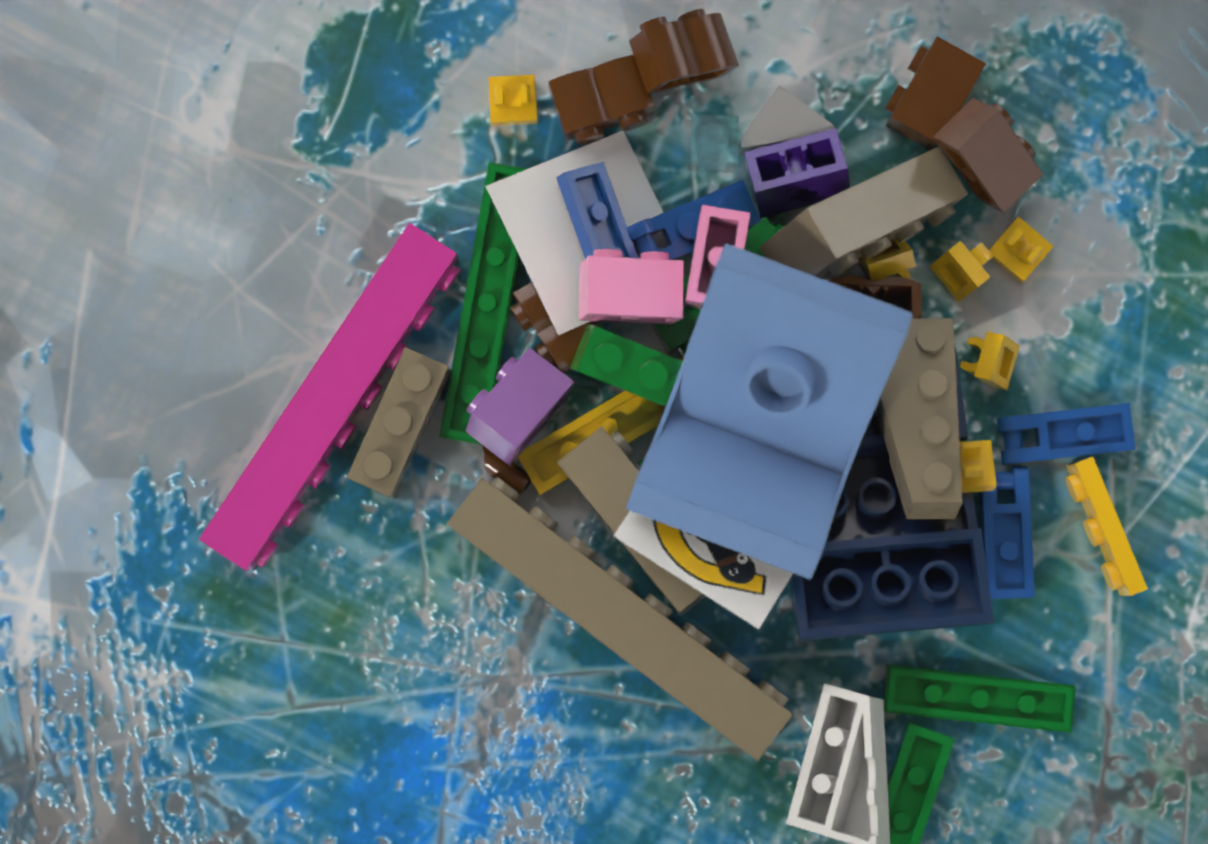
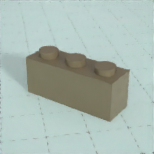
M404 348L347 475L348 479L395 499L451 374L449 366L411 349Z

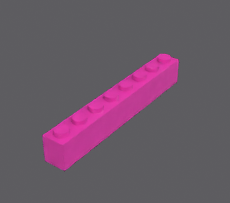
M409 222L198 540L245 571H253L256 565L261 568L266 566L278 548V544L273 541L283 525L290 528L304 509L305 505L299 502L309 485L314 489L320 485L331 467L325 461L335 446L342 450L351 439L357 428L352 421L361 407L369 410L380 395L383 386L378 384V381L387 368L395 370L404 348L409 349V347L404 345V342L412 330L416 329L420 332L431 318L435 310L430 305L439 289L446 293L455 282L461 271L460 268L455 266L459 261L456 252Z

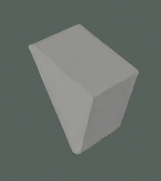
M778 86L740 138L737 146L738 155L743 156L745 155L744 152L831 130L834 129V126L781 86Z

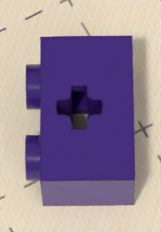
M837 128L744 152L760 218L814 205L850 188L848 166Z

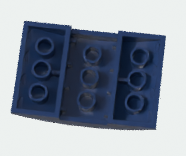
M955 348L959 442H965L968 439V431ZM874 410L845 481L823 552L811 580L794 573L789 579L799 641L993 624L994 616L982 531L977 526L973 492L962 493V505L955 519H907L889 462L890 456L884 437L881 436L877 423V413Z

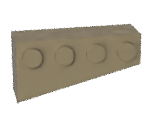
M936 147L806 208L762 244L759 249L767 259L820 279L830 273L835 276L856 264L858 258L865 255L866 259H870L883 252L892 245L890 241L896 238L900 243L912 238L925 229L922 224L928 221L932 227L946 221L957 213L953 205L967 196L968 193L941 148Z
M912 318L907 336L875 408L878 417L877 423L881 436L884 437L890 456L889 462L906 518L955 519L962 505L953 318Z
M601 426L557 463L598 516L606 522L608 528L615 534L630 512L626 509L639 471L628 458L635 452L621 434L616 430L613 434L609 435ZM619 540L629 554L637 560L639 566L652 583L671 602L670 605L680 617L706 597L700 591Z

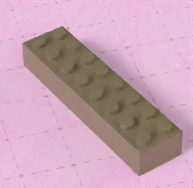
M498 477L491 484L481 478L448 521L447 525L758 761L793 715L783 707L789 699L764 680H761L758 686L747 680L745 676L750 669L728 652L724 651L718 658L706 648L712 640L690 623L686 622L682 629L672 623L668 617L673 610L652 594H648L642 600L629 589L634 581L611 564L605 572L591 561L596 552L573 535L568 543L553 532L558 523L539 508L534 506L531 512L528 513L517 505L516 502L521 495Z

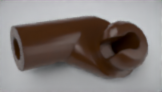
M482 445L486 472L493 478L498 477L518 492L519 495H522L532 482L526 471L514 464V462L509 466Z

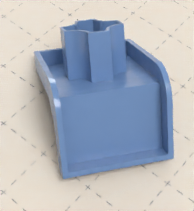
M726 243L714 270L668 403L634 483L626 509L811 580L823 552L851 465L907 336L913 313Z

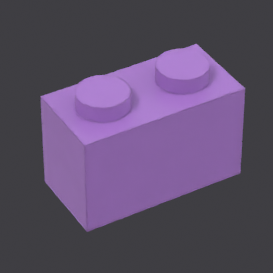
M531 348L519 360L512 356L496 376L499 383L490 393L485 389L481 390L467 408V412L471 416L466 432L509 466L512 465L567 401L574 384L573 380Z

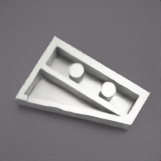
M824 683L786 824L850 844H890L884 703L882 699Z

